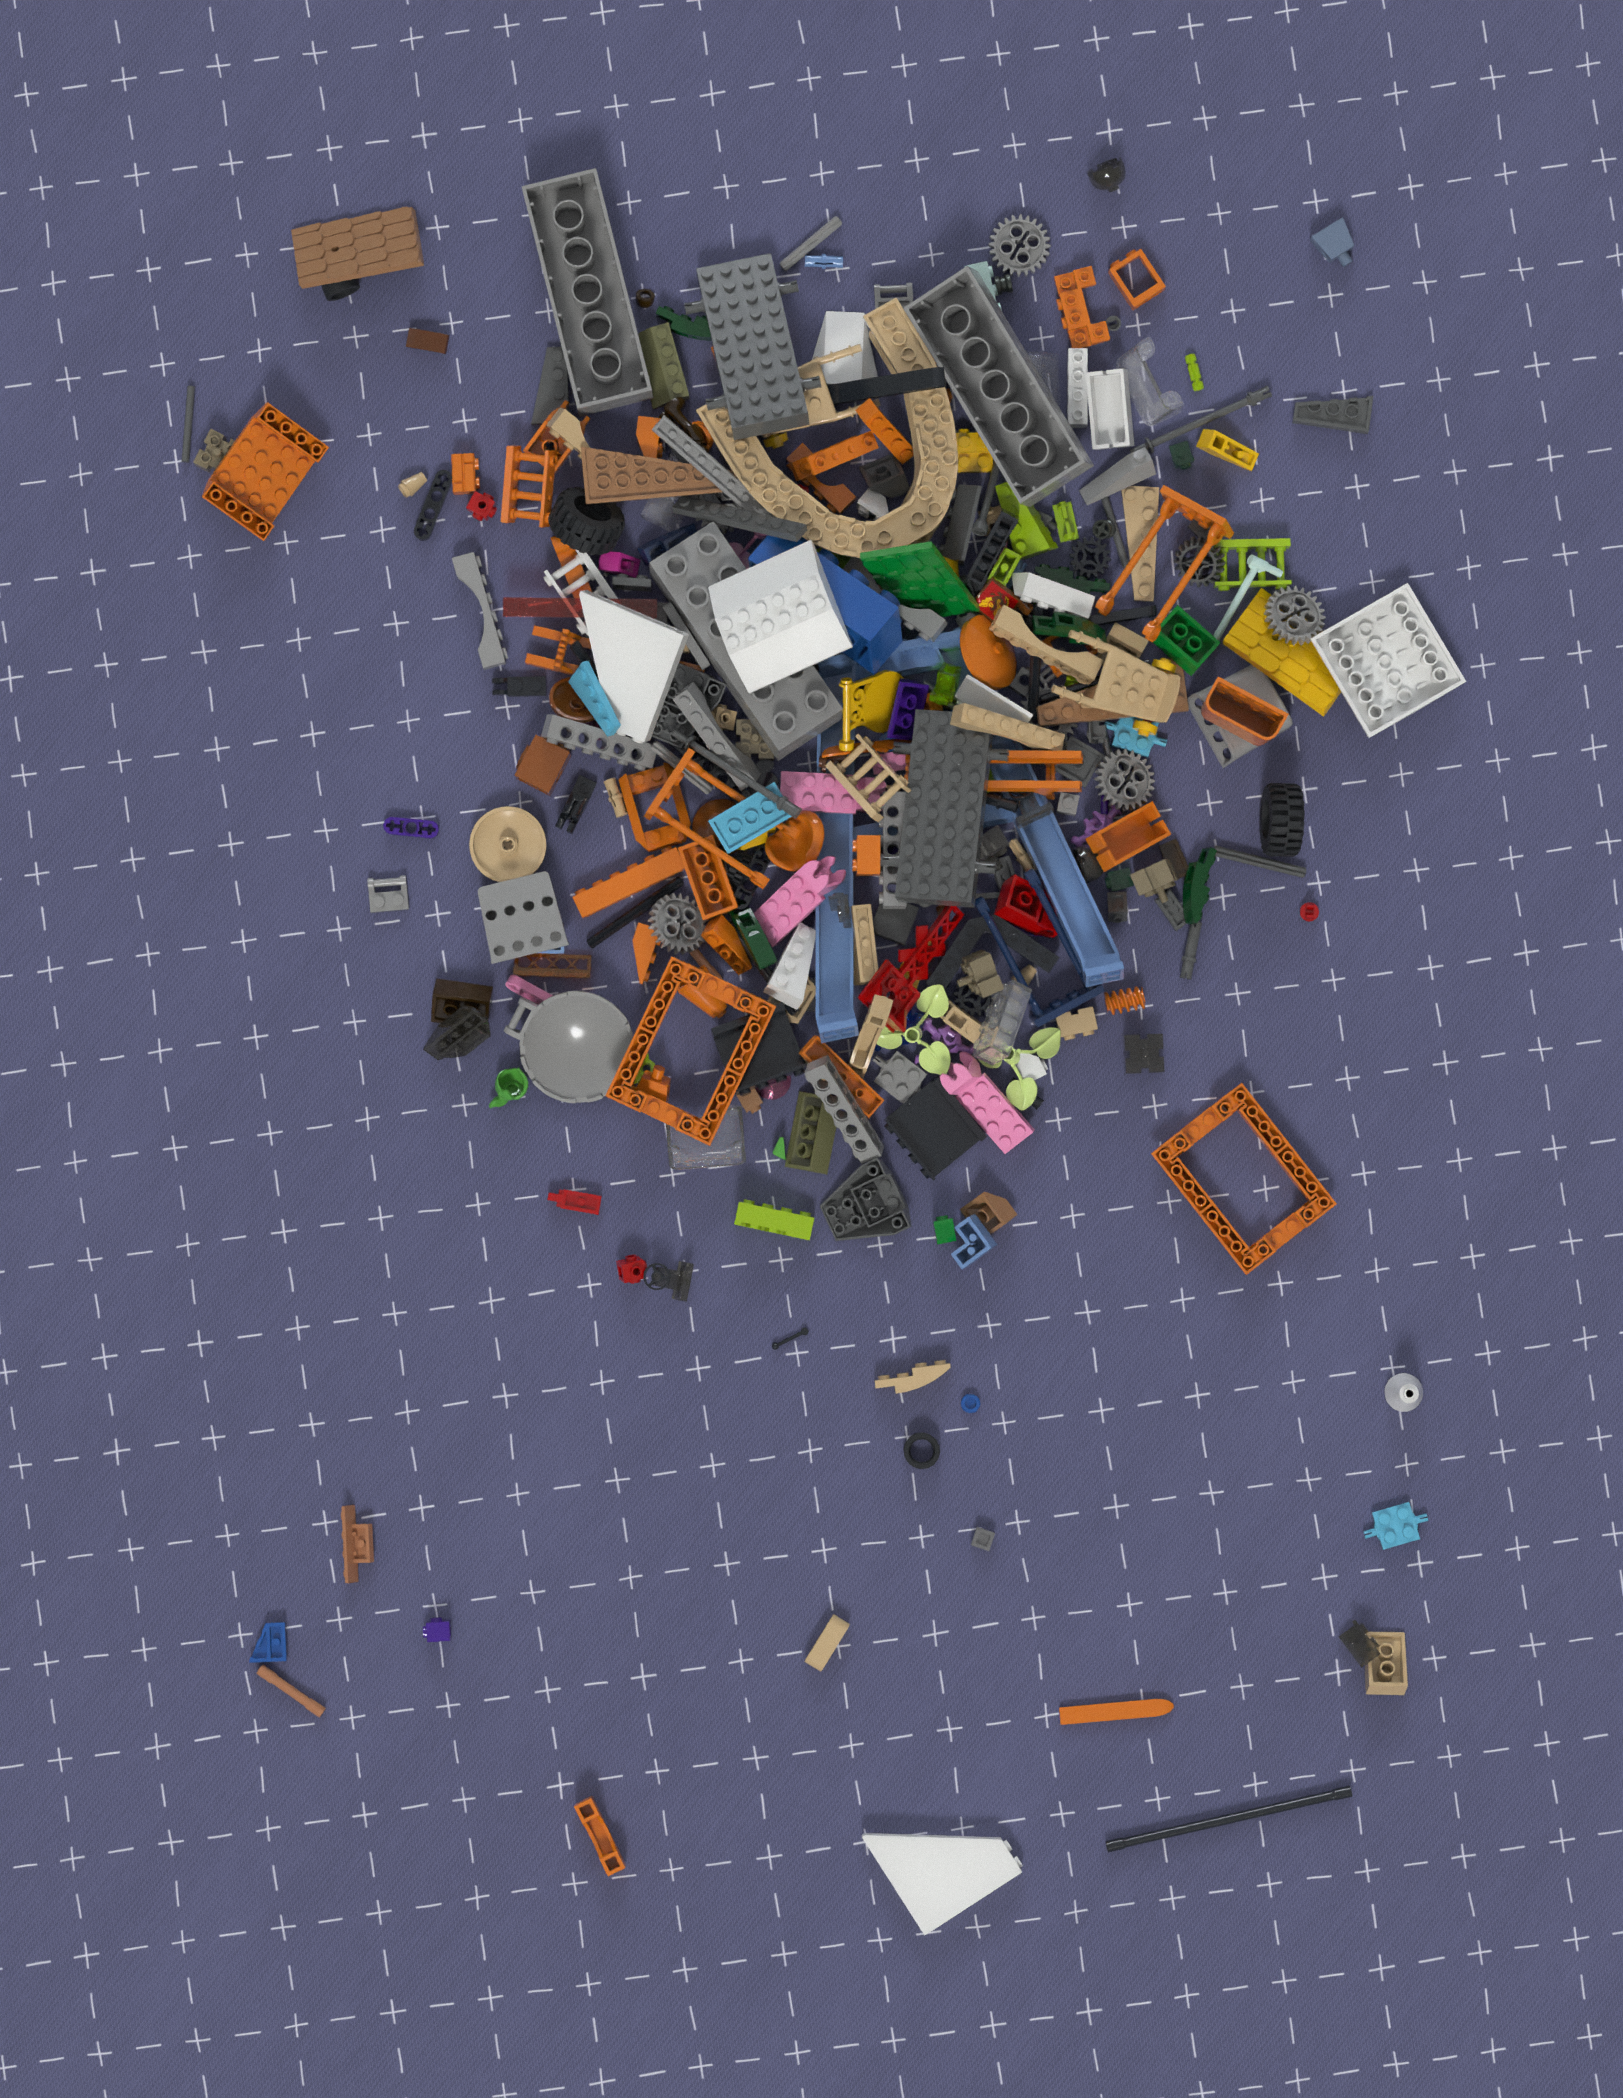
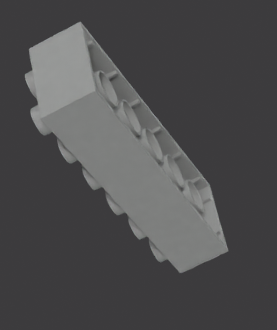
M596 168L521 186L579 417L653 399L652 388Z
M966 266L904 307L905 312L938 367H944L945 379L1020 504L1031 507L1094 466L978 271Z
M714 521L649 563L650 576L667 601L672 603L698 646L723 682L727 684V688L778 761L842 719V706L813 665L755 692L748 693L728 655L715 621L708 589L709 586L742 572L746 568Z

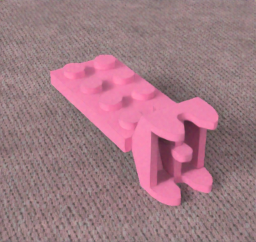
M781 771V793L783 796L788 797L790 802L801 807L802 811L856 814V811L867 813L833 774ZM861 778L857 782L856 787L859 790L864 789L875 778ZM884 781L869 794L868 800L871 803L876 802L880 795L886 792V783Z
M827 856L820 861L813 860L807 862L754 912L772 947L780 943L826 899L824 897L825 894L836 889L843 882L846 876L845 869L837 870L835 873L831 872V867L834 865L836 857Z
M960 1052V1061L963 1065L950 1062L949 1075L941 1074V1084L950 1095H956L955 1098L1003 1153L1006 1154L1031 1135L1035 1129L1015 1106L1010 1103L986 1073H981L980 1064L967 1052Z

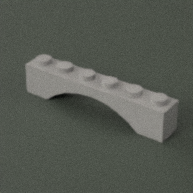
M474 552L454 557L452 561L457 578L474 592L482 607L484 632L478 652L483 669L487 670L505 665V659L508 658L506 648H502L500 644L503 637L501 630H496L495 622H498L495 611L490 609L489 604L493 602L490 592L486 593L484 588L487 585L485 574H480L479 568L482 567L480 557L475 556Z
M851 557L843 570L847 573L852 569L861 572L870 583L868 587L879 594L881 589L873 579V575L863 566L860 558ZM903 605L899 606L900 618L904 621L903 624L910 630L915 628L919 631L918 635L925 641L930 639L934 642L947 625L946 620L931 609H914Z
M692 682L681 689L675 695L673 701L711 752L757 781L762 773L751 758L737 749L722 732L707 705L705 696L696 684ZM728 773L741 791L748 787L747 784Z

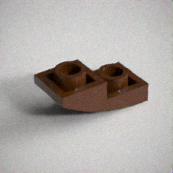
M409 328L406 347L446 354L449 335Z

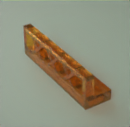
M534 953L522 956L527 957L532 962L528 967H518L519 957L514 960L513 975L591 979V955ZM530 957H538V958L533 961ZM540 958H547L551 964L547 968H539L536 962ZM550 958H557L553 962L550 960ZM560 958H564L570 965L566 969H559L555 963ZM579 959H587V970L577 969L574 964Z

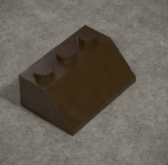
M436 978L432 995L431 1022L488 1030L493 986Z

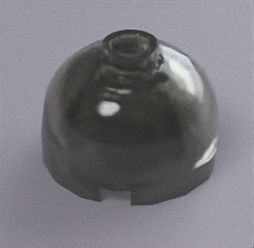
M1119 157L1118 161L1117 158H1113L1098 164L1095 171L1092 168L1087 171L1091 184L1099 190L1108 189V192L1119 189L1118 185L1123 182L1126 174L1121 157Z
M1088 844L1080 845L1073 849V857L1086 883L1097 880L1104 872L1096 859L1098 856L1097 852L1093 854Z

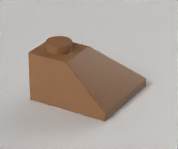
M985 1191L960 1209L965 1218L976 1214L990 1235L1018 1215L1007 1199Z

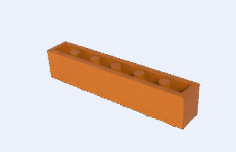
M669 846L661 850L662 854L656 857L653 854L644 858L645 862L642 864H631L626 867L627 871L623 873L617 871L609 875L610 879L604 882L602 879L592 884L593 887L588 890L582 888L574 892L575 896L572 898L582 918L584 919L685 870L677 848L672 849Z

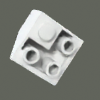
M869 488L857 502L858 513L866 519L870 517L875 521L889 513L886 497L870 491Z

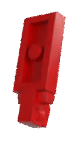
M559 1189V1194L548 1193L547 1200L556 1201V1207H561L562 1209L599 1215L602 1196Z

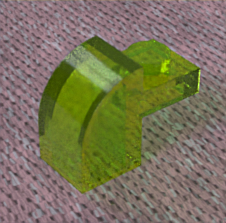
M943 662L937 674L936 685L930 693L929 701L945 706L953 701L959 685L962 667Z

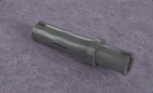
M1200 922L1190 924L1185 954L1182 956L1183 964L1180 978L1192 980L1202 926Z

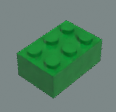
M1179 605L1163 620L1161 631L1153 642L1190 676L1196 672L1220 644L1213 635Z

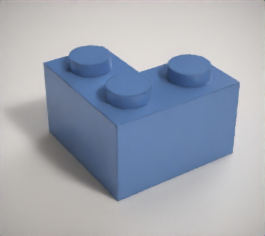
M973 1214L954 1227L965 1244L951 1253L960 1268L965 1269L998 1244L977 1215Z

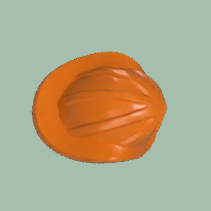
M801 811L796 819L790 817L785 822V824L788 823L801 831L795 842L784 836L780 829L767 838L765 852L773 864L782 869L797 872L807 862L817 860L823 846L825 833L820 817L812 811Z

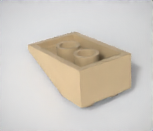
M1366 1632V1694L1405 1695L1408 1687L1405 1633Z

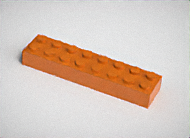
M814 1035L800 1050L799 1054L808 1063L826 1055L829 1056L867 1118H870L884 1102V1099L826 1043H821L818 1036Z

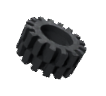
M739 850L734 859L748 867L753 856ZM730 866L727 872L730 884L738 887L744 874L733 866Z

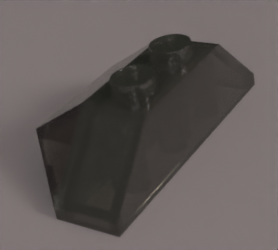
M462 1005L437 1026L423 1050L437 1060L466 1056L491 1036L489 1019L476 1008Z

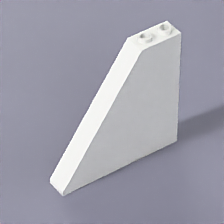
M588 590L580 591V601L599 683L621 724L616 734L621 736L628 735L632 737L633 741L641 744L650 741L689 634Z
M862 1834L864 1842L924 1935L930 1933L1022 1873L1020 1867L1023 1865L1017 1856H1012L1010 1851L1013 1849L1008 1841H1003L1001 1837Z

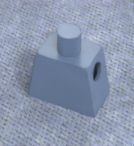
M1343 217L1311 236V243L1329 263L1338 259L1342 266L1345 267L1353 262L1348 252L1353 249L1354 243Z

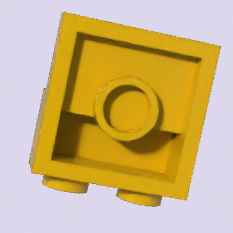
M959 429L958 433H956L958 473H991L993 457L978 432L969 433V429Z

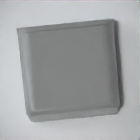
M1253 665L1224 678V680L1288 713L1269 677ZM1211 685L1188 697V707L1222 768H1225L1259 746L1253 745L1215 724L1211 726L1205 724L1201 709L1195 706V700L1199 698L1204 704L1213 686ZM1290 714L1276 736L1292 726L1293 721ZM1219 731L1223 738L1222 742L1214 740L1215 732ZM1225 748H1228L1231 753L1230 759L1223 756Z
M548 872L535 873L483 886L478 889L491 964L569 945Z

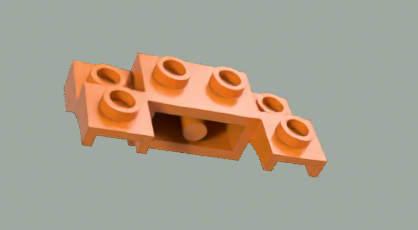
M1092 266L1054 276L1059 298L1056 299L1058 311L1062 310L1063 318H1061V324L1063 329H1067L1071 348H1087L1110 341L1106 321L1095 324L1090 323L1082 289L1096 286Z

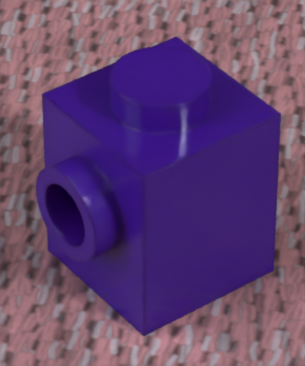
M442 1617L430 1618V1621L426 1622V1626H423V1638H427V1642L451 1641L450 1620L442 1621Z

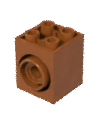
M535 735L530 746L527 745L516 765L517 771L514 776L517 780L551 796L571 758V753L563 744L559 742L557 745L546 742L547 738Z

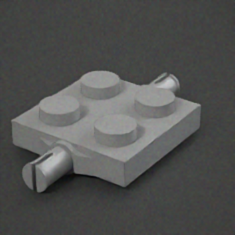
M896 1051L893 1057L887 1061L878 1056V1054L873 1059L881 1067L880 1073L874 1082L901 1103H905L909 1097L921 1090V1082L927 1073L900 1052Z

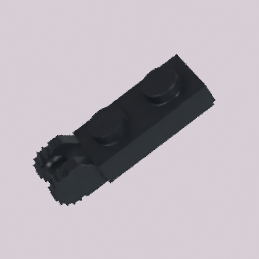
M546 676L492 679L494 684H507V690L496 689L492 691V695H508V697L546 696Z

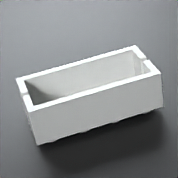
M1128 369L1086 372L1092 449L1101 450L1134 446Z

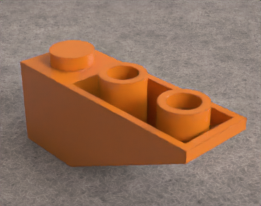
M722 914L710 920L701 934L703 939L738 975L750 970L752 965L735 928Z
M638 922L632 941L639 983L643 985L644 981L648 982L651 971H648L650 963L654 964L657 953L654 950L656 945L660 946L661 941L656 943L657 936H651L654 930L649 929L648 925Z

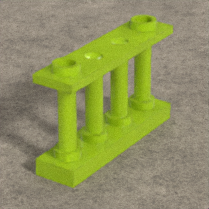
M1290 538L1220 540L1215 545L1216 548L1221 547L1219 553H1224L1225 556L1222 560L1226 561L1225 565L1222 566L1224 571L1220 573V582L1213 584V588H1218V591L1240 588L1246 577V552H1248V549H1255L1257 557L1265 560L1267 549H1274L1277 555V568L1283 570L1282 576L1272 581H1266L1265 571L1258 573V581H1252L1249 587H1275L1276 590L1282 587L1285 590L1287 586L1290 587L1292 584V580H1285L1284 552L1291 546ZM1229 550H1236L1238 553L1239 581L1227 580V553Z

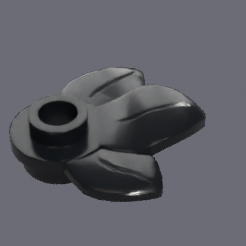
M760 760L755 764L762 773L756 782L764 787L773 782L777 785L779 784L777 777L771 772L774 766L772 761ZM748 786L749 791L752 794L757 792L756 790Z

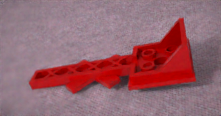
M945 906L929 929L928 925L916 926V947L898 950V962H904L899 970L886 959L857 997L869 1009L875 994L886 997L890 991L888 999L893 1000L885 1025L890 1032L894 1033L895 1030L906 1031L907 1014L921 995L913 984L916 980L928 979V963L933 957L945 956L944 942L964 916L957 906ZM953 911L955 916L952 920H949V914ZM942 926V933L938 935V929ZM907 971H909V978H908V979H906V978L904 977V974H905Z

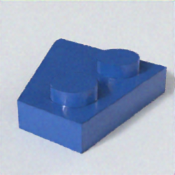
M286 1622L265 1623L249 1663L287 1661Z

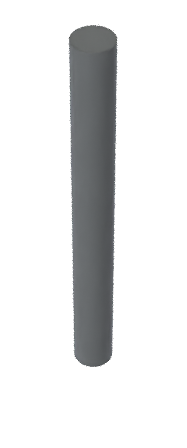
M187 386L181 461L189 463L195 386Z
M1107 496L1101 499L1107 520H1111L1116 526L1113 539L1124 569L1129 561Z

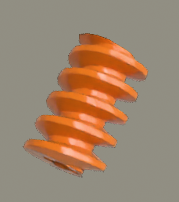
M1134 986L1133 992L1128 987L1126 994L1122 989H1119L1118 995L1113 990L1111 997L1107 992H1104L1107 1013L1110 1010L1112 1015H1115V1011L1118 1009L1120 1014H1122L1124 1007L1127 1012H1130L1131 1006L1137 1011L1138 1005L1145 1009V997L1142 986L1141 991L1137 986Z

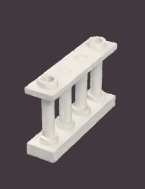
M576 550L578 553L575 555L576 558L551 575L548 570H545L546 576L543 578L549 587L552 585L555 587L578 621L576 626L581 634L586 633L589 636L586 622H583L577 614L582 609L581 601L572 606L566 596L588 581L596 579L599 586L593 593L603 597L606 595L609 600L621 604V602L588 554H583ZM585 563L589 569L586 571V574L561 591L555 581L579 564Z

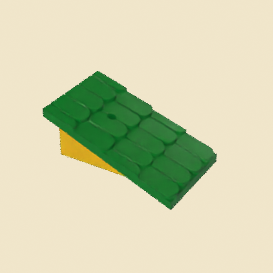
M932 541L860 553V560L863 562V566L873 575V579L883 590L892 593L899 600L900 605L914 609H931L941 617L980 611L979 604L959 578L958 562L942 556Z

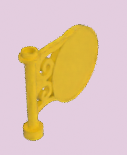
M883 670L873 676L854 682L850 677L841 678L839 686L843 687V739L839 740V750H854V740L850 739V732L858 726H865L867 729L877 733L888 731L900 678L904 679L899 673ZM865 685L864 689L858 688L859 686Z

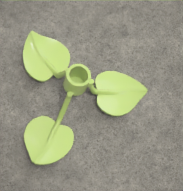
M937 984L923 990L920 998L917 1000V1008L926 1013L918 1024L908 1028L905 1032L895 1030L894 1033L884 1027L878 1038L877 1045L886 1049H895L902 1044L901 1035H903L909 1043L917 1042L927 1047L919 1054V1063L923 1069L939 1075L942 1073L947 1074L951 1062L949 1049L940 1041H935L931 1045L922 1041V1030L920 1029L921 1024L928 1015L938 1018L947 1012L949 1000L944 987L941 984Z
M1051 1027L1034 1033L1029 1040V1044L1034 1050H1015L1013 1047L1006 1046V1043L1003 1041L992 1056L975 1045L977 1047L975 1055L985 1067L990 1069L998 1068L1003 1059L1014 1069L1019 1080L1009 1083L1006 1089V1096L1010 1103L1022 1111L1030 1107L1037 1096L1036 1082L1029 1077L1022 1079L1016 1067V1064L1020 1061V1054H1034L1037 1052V1055L1042 1059L1052 1058L1059 1051L1061 1031L1059 1028Z

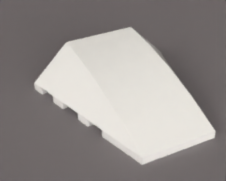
M826 311L813 358L815 356L822 357L828 355L831 351L834 353L849 348L848 345L852 347L860 344L862 351L853 354L854 356L849 355L835 360V363L831 361L820 365L827 385L878 377L867 324L863 319L864 313Z

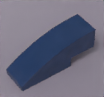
M692 523L678 528L638 547L637 549L644 565L649 566L651 561L696 533L695 525Z

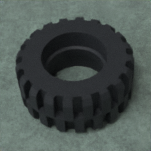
M570 487L563 490L557 497L548 518L550 529L554 532L556 538H559L563 544L569 545V548L579 550L583 554L588 553L589 555H603L612 551L625 527L624 514H622V510L620 507H617L615 502L586 504L585 489L581 487Z
M1269 783L1264 787L1261 798L1259 832L1261 848L1267 856L1293 857L1301 850L1305 811L1302 789L1295 783Z

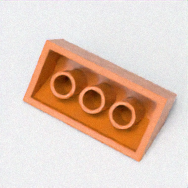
M714 835L704 838L718 847ZM697 842L678 847L702 919L710 920L738 908L722 859Z

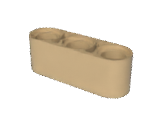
M833 1614L804 1662L821 1672L850 1624Z

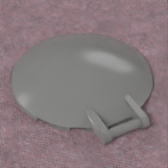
M585 991L559 993L549 997L539 1005L524 997H520L519 1005L509 1025H506L503 1031L520 1040L521 1062L533 1084L546 1095L567 1103H589L602 1099L606 1095L634 1036L631 1026L621 1010L606 998ZM525 1008H527L531 1012L521 1031L515 1028Z

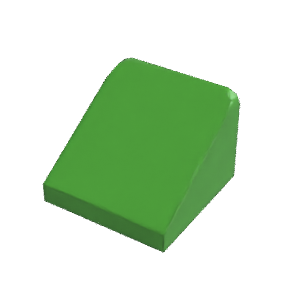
M781 1137L772 1153L786 1160L784 1138Z

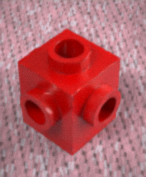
M475 491L466 506L467 511L473 513L472 517L479 521L483 519L488 521L489 517L493 518L497 511L495 507L496 502L493 501L494 497L485 492L482 495Z
M635 1254L627 1255L625 1259L616 1261L619 1280L623 1283L629 1282L634 1284L644 1279L643 1275L647 1264Z

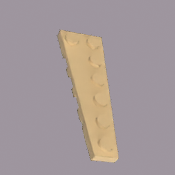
M1129 486L1121 490L1129 561L1158 518L1159 487ZM1157 534L1131 572L1134 601H1154Z

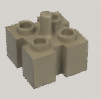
M210 429L204 440L207 447L205 451L199 450L193 463L195 466L210 473L211 469L215 470L235 441L231 439L228 443L223 434Z
M737 719L736 737H741V742H736V748L749 758L752 755L759 756V760L774 761L773 753L751 721Z
M1164 859L1130 874L1139 896L1145 895L1146 898L1158 894L1161 903L1168 901L1165 890L1175 886V881L1179 880L1170 859Z
M981 949L961 958L963 962L961 964L962 971L968 976L957 980L959 987L968 984L970 991L980 995L982 998L1004 989L990 953Z

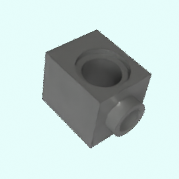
M1022 667L1016 674L1013 682L1008 686V688L1023 698L1029 692V684L1027 686L1021 685L1019 678L1020 676H1026L1029 679L1030 668Z

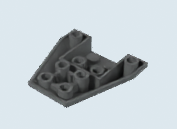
M678 663L652 737L681 748L684 743L672 736L673 731L677 729L690 738L696 730L673 701L675 695L681 689L694 682L705 696L707 705L712 712L719 704L727 684L707 673Z
M879 1157L861 1165L820 1205L836 1241L895 1235L912 1227L909 1207L892 1171Z

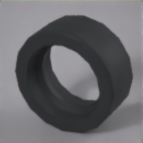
M357 279L325 284L321 287L328 301H335L359 290L360 285Z
M924 1432L915 1433L910 1436L905 1442L903 1449L907 1462L918 1469H927L933 1466L940 1455V1447L937 1440L932 1435ZM917 1440H927L933 1447L932 1457L926 1462H918L911 1456V1445Z

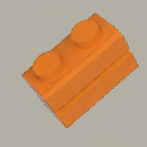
M474 453L451 454L453 494H474L475 491L477 492V489H480V478L476 477V470H479V458H475Z

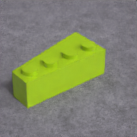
M1007 482L995 486L1001 509L1003 508L1019 516V520L1010 534V540L1014 552L1021 556V560L1059 548L1050 536V531L1042 522L1041 515L1033 505L1028 507L1020 504Z
M746 1199L743 1202H739L734 1225L810 1241L814 1222L811 1213L800 1211V1214L792 1213L793 1209L781 1207V1211L773 1209L774 1205L762 1203L761 1207L754 1205L755 1201Z

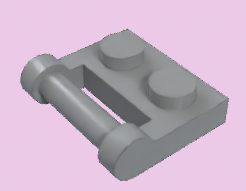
M912 283L892 286L875 284V309L894 299L881 298L880 294L907 292V297H895L904 309L905 306L913 302Z
M400 875L398 878L367 879L371 913L409 910L406 875ZM401 885V891L375 893V887Z

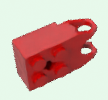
M1014 874L1003 882L994 912L995 915L1034 935L1054 938L1058 935L1035 890L1031 888L1027 880ZM1043 889L1048 901L1050 902L1046 891Z

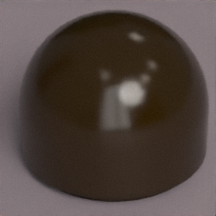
M640 289L636 292L635 300L639 307L649 308L653 305L655 294L651 290ZM648 294L650 298H643L641 295Z

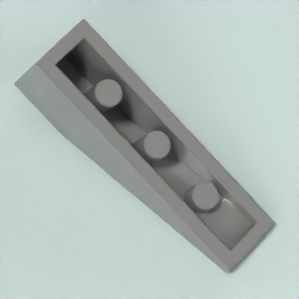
M1145 447L1125 456L1079 490L1086 505H1090L1156 475L1153 460Z

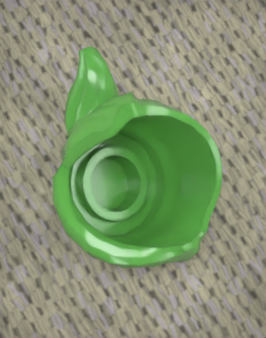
M520 1068L504 1069L497 1075L495 1090L498 1095L493 1098L489 1108L502 1107L508 1101L518 1100L526 1094L528 1080Z

